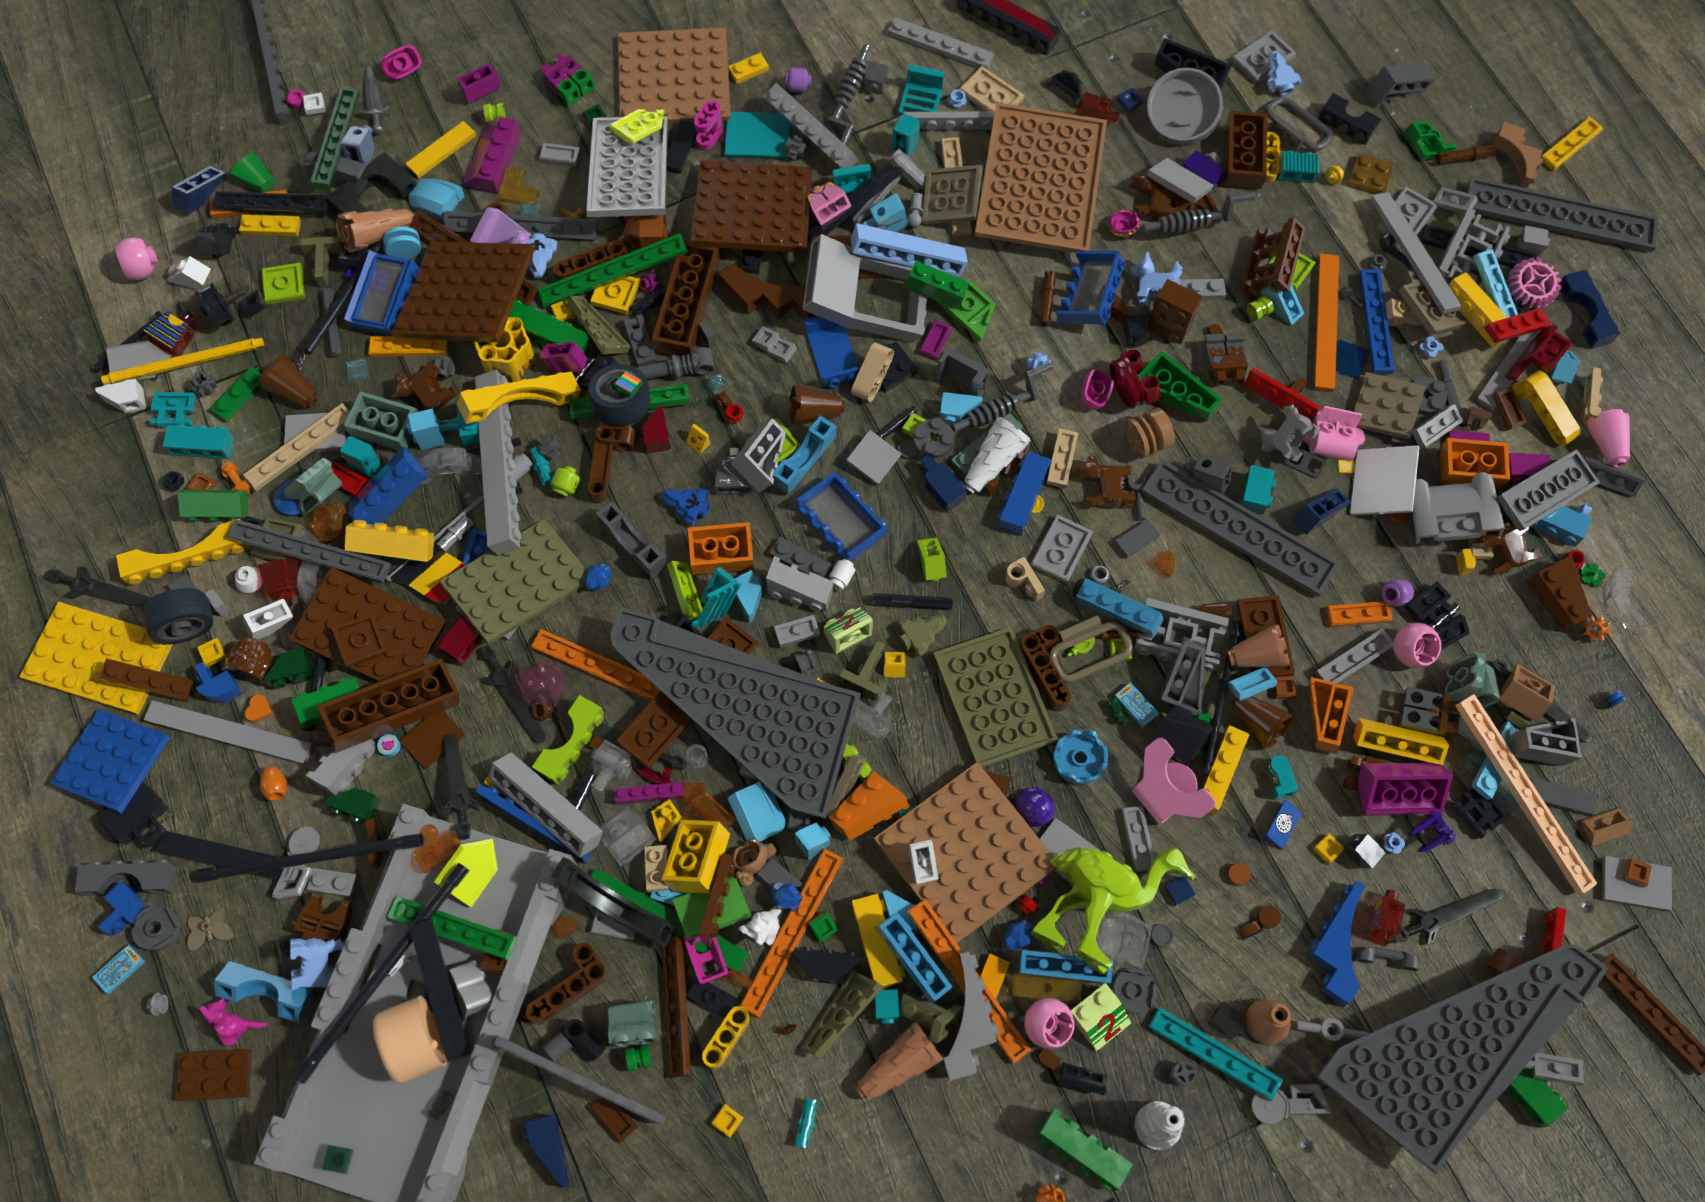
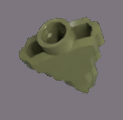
M944 615L931 616L925 620L919 617L913 620L908 618L897 623L902 632L899 640L907 651L912 648L921 657L928 652V647L934 643L935 635L943 630L947 620Z

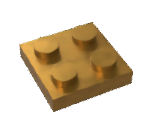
M1358 152L1348 186L1373 194L1386 193L1394 163Z

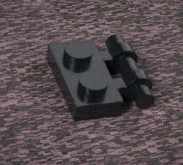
M593 351L590 356H587L588 360L584 369L574 372L573 375L582 389L588 390L589 382L595 373L604 367L619 363L615 358L605 355L600 356L597 352Z
M1438 581L1405 607L1419 622L1426 618L1429 621L1428 626L1433 629L1447 619L1456 616V612L1460 610L1459 604L1454 603L1450 605L1447 602L1452 596ZM1437 608L1442 610L1439 616L1434 613Z
M1474 788L1462 796L1467 802L1466 805L1463 806L1458 799L1451 804L1456 810V815L1459 818L1462 817L1469 825L1468 829L1472 834L1475 832L1480 839L1487 835L1482 826L1486 825L1492 831L1510 817L1494 797L1487 800ZM1473 809L1480 817V820L1476 821L1468 811Z

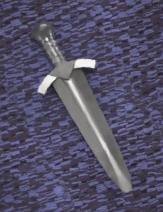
M367 67L365 72L367 111L361 109L359 113L361 117L372 120L373 134L380 135L383 133L380 119L391 112L388 106L382 109L374 72L371 67Z

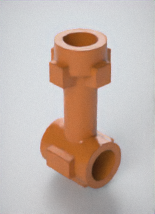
M228 462L221 467L223 476L225 478L229 477L235 485L232 490H247V495L250 493L253 487L246 479L243 481L236 473L238 468L235 464Z

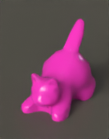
M224 998L214 1003H209L207 1008L205 1006L199 1007L203 1018L210 1027H214L218 1038L225 1046L235 1045L237 1039L244 1034L247 1028L260 1029L267 1025L266 1022L244 1020L240 1016L227 1012L225 1009L227 1003L224 1002Z

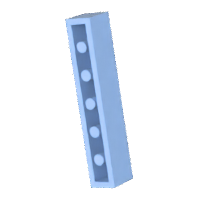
M858 223L851 236L852 253L912 267L915 261H919L957 277L962 276L968 263L966 251L963 247Z

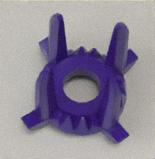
M1430 811L1432 814H1427L1428 818L1410 832V836H1413L1433 825V830H1437L1435 834L1440 835L1420 850L1421 852H1427L1444 842L1449 845L1455 840L1454 830L1449 829L1442 819L1443 815L1439 811Z

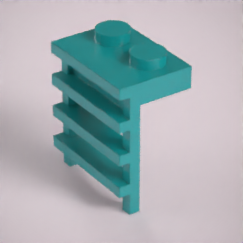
M909 64L907 84L898 114H902L903 111L937 112L944 89L945 72ZM908 93H909V94L918 95V96L933 98V99H936V100H931V99L921 98V97H917V96H912V95H908ZM905 102L932 107L933 109L906 104Z
M870 164L833 170V184L842 189L846 196H849L871 178Z
M723 568L715 569L700 598L705 606L698 619L692 622L691 626L693 628L698 625L702 628L706 622L710 624L713 619H719L720 615H726L742 584Z

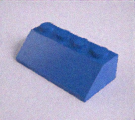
M403 446L349 502L348 514L353 520H364L366 524L383 523L429 475L408 449Z

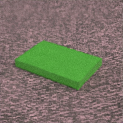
M735 876L731 877L728 882L730 884V891L728 897H724L723 900L724 913L722 917L718 918L717 922L719 929L751 917ZM689 893L672 899L687 941L700 936L711 894Z

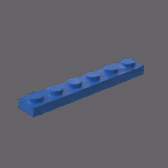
M1361 269L1359 277L1373 374H1393L1395 369L1381 270Z
M480 784L475 791L480 798L585 864L590 860L591 855L589 852L579 858L527 811L516 807L517 803L507 796L505 799L498 796L499 791L491 786L486 788Z

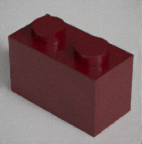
M462 614L461 617L455 619L450 631L441 637L438 648L444 655L462 666L483 638L465 615Z

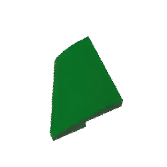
M1427 121L1412 122L1404 132L1421 160L1435 158L1437 153L1454 151L1456 148L1454 143L1448 145L1441 138L1444 135L1436 131Z
M254 152L242 158L229 172L231 177L246 183L250 189L258 193L269 192L276 182Z

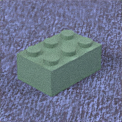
M360 391L344 423V427L348 434L354 438L399 451L403 446L408 448L412 440V434H409L407 423L410 422L408 414L416 413L417 410L414 407Z

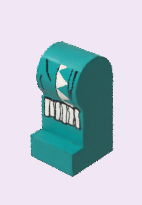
M1281 755L1273 757L1267 765V772L1272 776L1275 788L1271 791L1273 800L1294 796L1299 789L1288 759Z

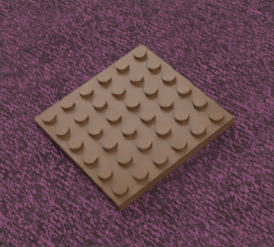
M726 28L618 33L620 117H625L638 109H645L646 112L664 110V116H667L668 124H680L681 121L694 123V118L703 105L709 100H714L720 104L722 121L731 119Z
M978 762L874 837L876 844L920 901L927 900L957 944L1057 868L1051 862L1054 858ZM932 839L938 879L917 884L908 852L909 845Z

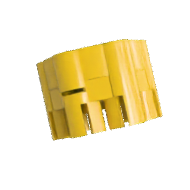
M508 317L499 342L473 341L486 373L497 369L507 380L510 381L512 379L513 382H518L521 380L520 376L523 377V369L531 367L529 360H531L533 365L536 363L529 337L526 334L522 321L517 317Z

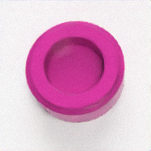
M301 90L289 92L287 95L289 105L295 109L304 107L303 96L305 94Z

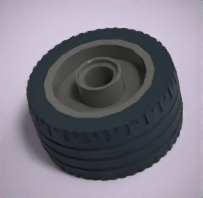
M614 364L604 367L591 378L588 387L591 407L595 416L603 423L612 426H625L636 423L648 412L650 406L648 382L645 375L636 367L627 364ZM625 371L642 380V385L632 397L614 388V383Z
M178 588L165 591L150 598L142 607V617L149 638L158 644H179L193 640L208 632L214 623L213 614L205 593L194 588Z

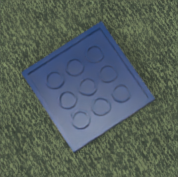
M98 709L50 781V784L122 814L170 737L159 731Z

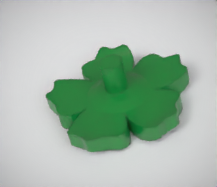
M1595 563L1588 566L1583 565L1580 569V575L1583 576L1581 581L1587 585L1591 583L1593 587H1599L1602 582L1601 580L1606 578V574L1602 570H1598L1599 565Z

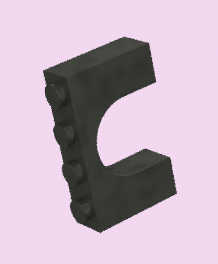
M383 152L366 166L359 180H347L340 188L333 191L327 199L331 208L337 214L354 211L357 213L368 212L369 210L359 202L362 193L368 188L377 185L387 186L402 199L406 200L417 183L411 174Z

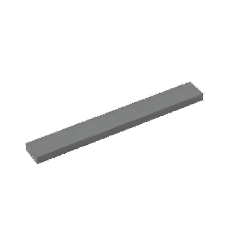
M1390 193L1372 195L1370 199L1441 313L1459 311L1461 304Z
M153 700L144 717V721L303 765H306L314 746L309 742Z

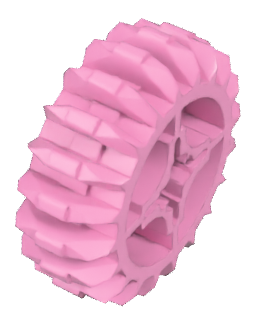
M1530 258L1528 261L1526 259L1522 260L1509 272L1506 282L1509 283L1507 285L1508 289L1512 290L1510 295H1514L1515 302L1522 300L1520 304L1522 306L1527 303L1529 309L1532 307L1534 310L1540 307L1545 308L1559 295L1558 291L1562 287L1559 285L1561 279L1556 278L1559 272H1554V266L1549 267L1548 261L1542 263L1541 258L1536 261L1534 258Z

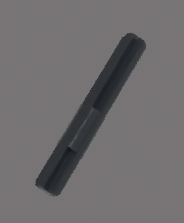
M873 593L871 595V604L950 610L953 607V599L947 597Z

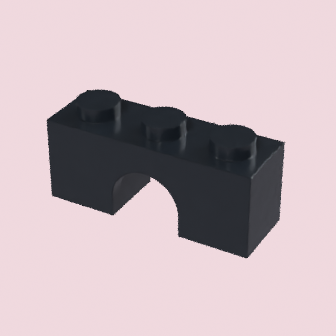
M1333 93L1323 106L1318 119L1366 145L1376 132L1382 118L1367 110L1359 117L1350 116L1346 112L1349 101Z

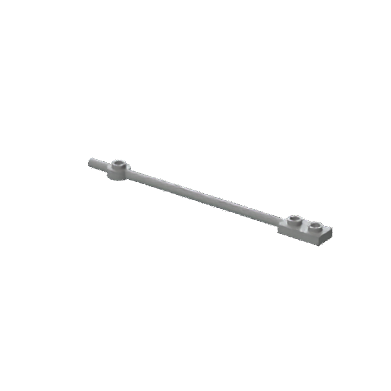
M1333 1018L1325 1020L1322 1024L1297 1021V1030L1319 1033L1324 1041L1331 1044L1338 1043L1342 1037L1357 1040L1370 1034L1369 1032L1345 1029L1340 1021ZM1328 1030H1333L1335 1035H1330ZM1537 1053L1524 1067L1532 1069V1078L1578 1086L1584 1083L1583 1060Z

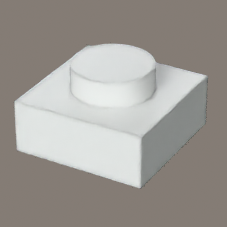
M322 93L303 96L307 115L326 112Z

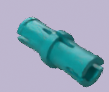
M534 447L529 451L534 462V470L539 474L542 485L550 486L553 477L549 469L550 464L541 454L539 448Z
M804 1098L800 1119L797 1120L799 1125L793 1146L808 1149L812 1128H815L814 1119L819 1101Z

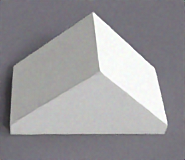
M932 839L910 844L908 852L916 883L937 880L938 873Z

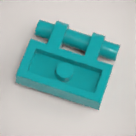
M154 392L151 411L154 414H158L157 418H150V425L158 426L159 428H166L168 425L176 424L192 426V418H185V414H194L196 395L194 393ZM167 414H176V417L167 418Z

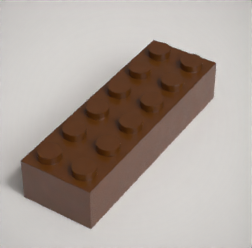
M685 241L688 253L676 257L652 337L655 352L675 354L681 357L682 355L687 357V354L692 356L700 332L699 323L703 322L720 263L719 248L691 246L690 242Z
M439 659L318 705L317 708L319 719L335 753H338L459 705V692L443 660Z

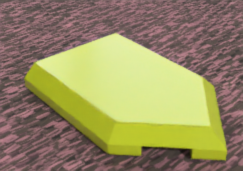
M638 109L610 124L609 128L618 137L632 145L662 128L664 110L646 112L645 109Z
M493 839L461 844L434 883L442 887L458 863H461L470 871L458 887L451 892V895L472 907L498 870Z

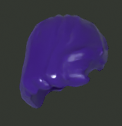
M1038 787L1025 789L1016 799L1014 806L1029 827H1039L1047 824L1053 818L1056 810L1051 796Z

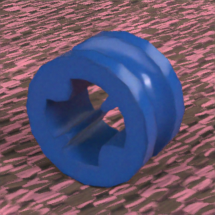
M1621 690L1604 699L1605 702L1610 704V709L1627 699L1626 696L1621 695Z

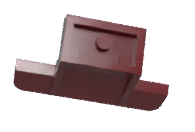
M1554 324L1543 328L1505 377L1508 381L1518 379L1527 366H1530L1532 363L1550 373L1573 342L1555 332L1558 327Z

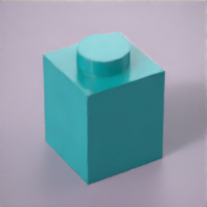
M898 989L880 990L875 996L876 1021H881V1025L894 1024V1020H899Z

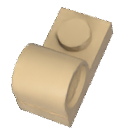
M1022 557L1009 565L1005 577L1006 583L1012 588L1025 585V590L1030 597L1033 596L1035 601L1042 599L1045 589L1026 558ZM1015 572L1020 574V577L1016 578L1011 574Z

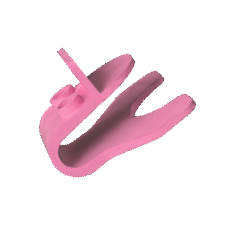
M1324 406L1315 418L1316 426L1321 431L1315 439L1310 436V433H1306V437L1303 438L1309 445L1310 453L1352 461L1357 447L1365 441L1363 430L1357 427L1362 414Z
M1164 738L1156 739L1145 749L1144 777L1131 791L1159 825L1174 814L1202 818L1215 807V800L1206 789L1197 791L1196 776L1188 766L1178 762L1168 763L1170 757L1174 754V750Z

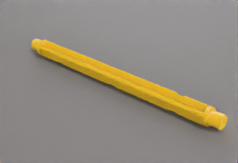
M251 338L109 372L108 375L101 376L104 385L109 383L115 384L128 379H135L256 350L258 347L265 346L263 338Z

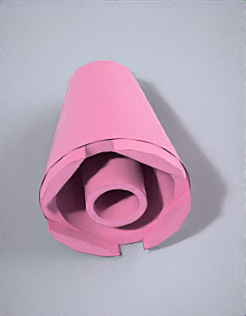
M1612 409L1600 412V417L1595 419L1592 416L1587 421V429L1607 463L1615 468L1625 466L1630 460L1629 413L1626 412L1625 414L1621 409Z

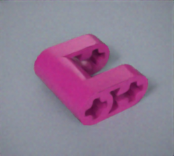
M714 100L707 101L694 118L695 129L699 132L696 141L700 150L707 151L711 149L723 132L720 104Z

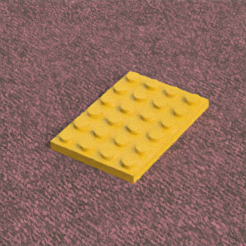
M58 602L19 677L29 682L139 715L149 692L101 681L99 676L104 662L107 658L160 672L173 644L165 645L153 642L144 627Z

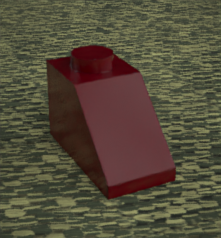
M658 406L643 425V435H640L641 446L646 447L647 454L671 450L663 406Z

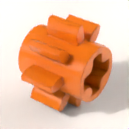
M1591 616L1589 618L1590 623L1585 622L1583 624L1586 627L1583 635L1588 634L1591 637L1590 641H1593L1595 638L1603 641L1605 639L1603 634L1609 635L1611 633L1610 630H1607L1611 623H1606L1603 620V616L1599 617V619ZM1594 626H1595V627H1600L1601 630H1600V631H1598V630H1595V631H1594L1593 627H1594Z
M1053 1184L1038 1188L1040 1194L1036 1195V1202H1065L1062 1190L1060 1188L1054 1189Z

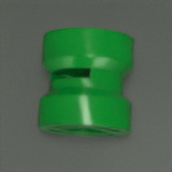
M649 1044L641 1045L637 1050L634 1048L625 1049L629 1072L636 1071L638 1067H644L645 1069L652 1067Z

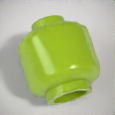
M566 465L564 469L557 468L550 482L551 487H553L552 491L565 497L573 495L580 481V477L575 474L577 470Z

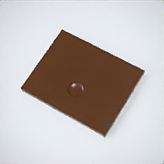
M444 711L426 717L405 735L400 742L427 769L445 753L444 739L446 735L454 734L457 737V741H459L465 734Z

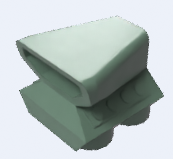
M322 458L293 481L284 490L287 499H300L299 509L306 516L340 488L342 482L332 472L331 462Z
M1474 652L1451 663L1446 672L1450 681L1445 687V694L1451 696V701H1463L1475 694L1483 708L1499 702L1500 696L1494 669L1485 663L1486 654Z
M651 1000L608 1007L609 1044L613 1047H627L659 1042V1032L653 1024L657 1011L656 1003Z

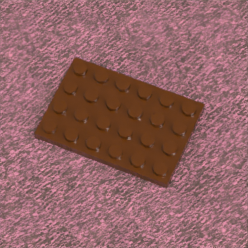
M331 567L289 640L345 666L331 627L373 613L388 654L347 668L377 682H381L421 667L444 627L446 620Z

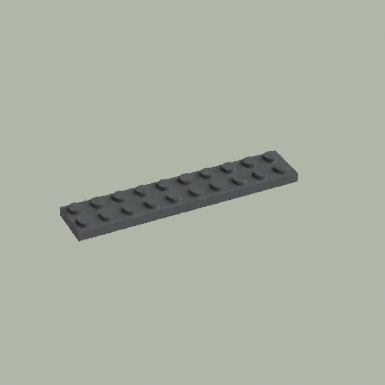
M1472 176L1468 181L1467 193L1476 195L1478 199L1472 208L1476 210L1475 214L1653 252L1656 249L1659 217Z
M1161 460L1141 491L1143 495L1317 597L1321 595L1340 564L1335 559L1164 460Z

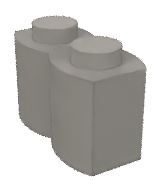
M475 960L448 971L454 995L464 1017L491 1006L494 991L484 981L485 972L480 970V966H478Z

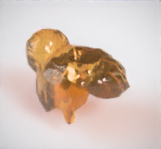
M336 501L330 505H319L314 509V519L308 525L312 527L318 540L331 541L341 532L343 517L346 514V508L342 503Z

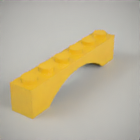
M572 371L560 372L555 375L540 376L528 380L523 379L512 383L506 382L501 385L485 386L475 390L468 389L460 392L457 406L465 423L468 424L485 420L497 407L514 400L537 399L556 405L569 404V399L579 397L581 389Z
M233 520L218 525L203 541L180 552L153 554L135 549L116 555L120 577L128 585H134L146 579L159 578L163 574L182 571L183 568L199 566L210 560H219L233 553L239 554L250 549L251 546L228 540L227 535L232 527Z

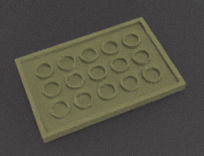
M545 519L521 532V539H519L520 548L500 555L491 550L440 580V585L487 645L492 644L586 586L585 576L587 570Z
M1012 627L933 652L935 662L975 763L978 762L982 768L1058 743L1057 735Z

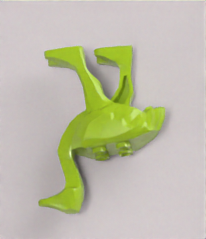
M1075 847L1058 853L1051 862L1053 866L1058 868V872L1067 875L1072 889L1059 897L1051 912L1031 931V935L1054 952L1061 954L1068 943L1055 929V922L1067 911L1086 908L1084 912L1086 923L1085 935L1076 948L1075 953L1096 971L1105 974L1107 969H1110L1113 964L1099 948L1096 935L1106 911L1125 913L1141 909L1151 903L1161 878L1167 872L1178 874L1191 881L1194 880L1195 875L1189 870L1182 853L1177 848L1170 847L1156 856L1152 861L1143 887L1130 866L1118 863L1106 851Z

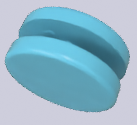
M395 227L388 230L383 236L384 249L388 256L410 259L417 256L421 251L419 234L412 228Z

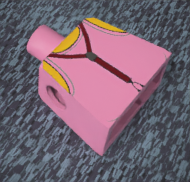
M831 182L823 186H816L813 192L807 196L820 225H823L851 207L845 192Z

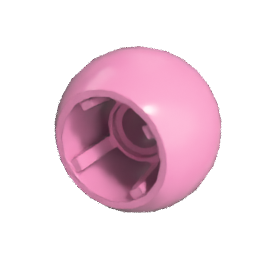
M135 237L126 238L116 245V254L126 278L143 280L154 273V263H158L153 247H147L143 239Z
M1411 623L1398 631L1394 638L1393 649L1395 656L1402 664L1410 668L1420 669L1428 667L1436 661L1441 652V641L1438 633L1432 627L1423 623Z
M1043 998L1037 1000L1029 1007L1024 1020L1025 1031L1035 1045L1045 1049H1056L1062 1047L1071 1038L1074 1031V1017L1068 1006L1060 1000Z

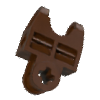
M314 892L302 908L294 930L303 935V940L315 938L328 942L334 939L335 942L340 939L343 942L350 924L352 903L344 900L334 912L323 914V894Z

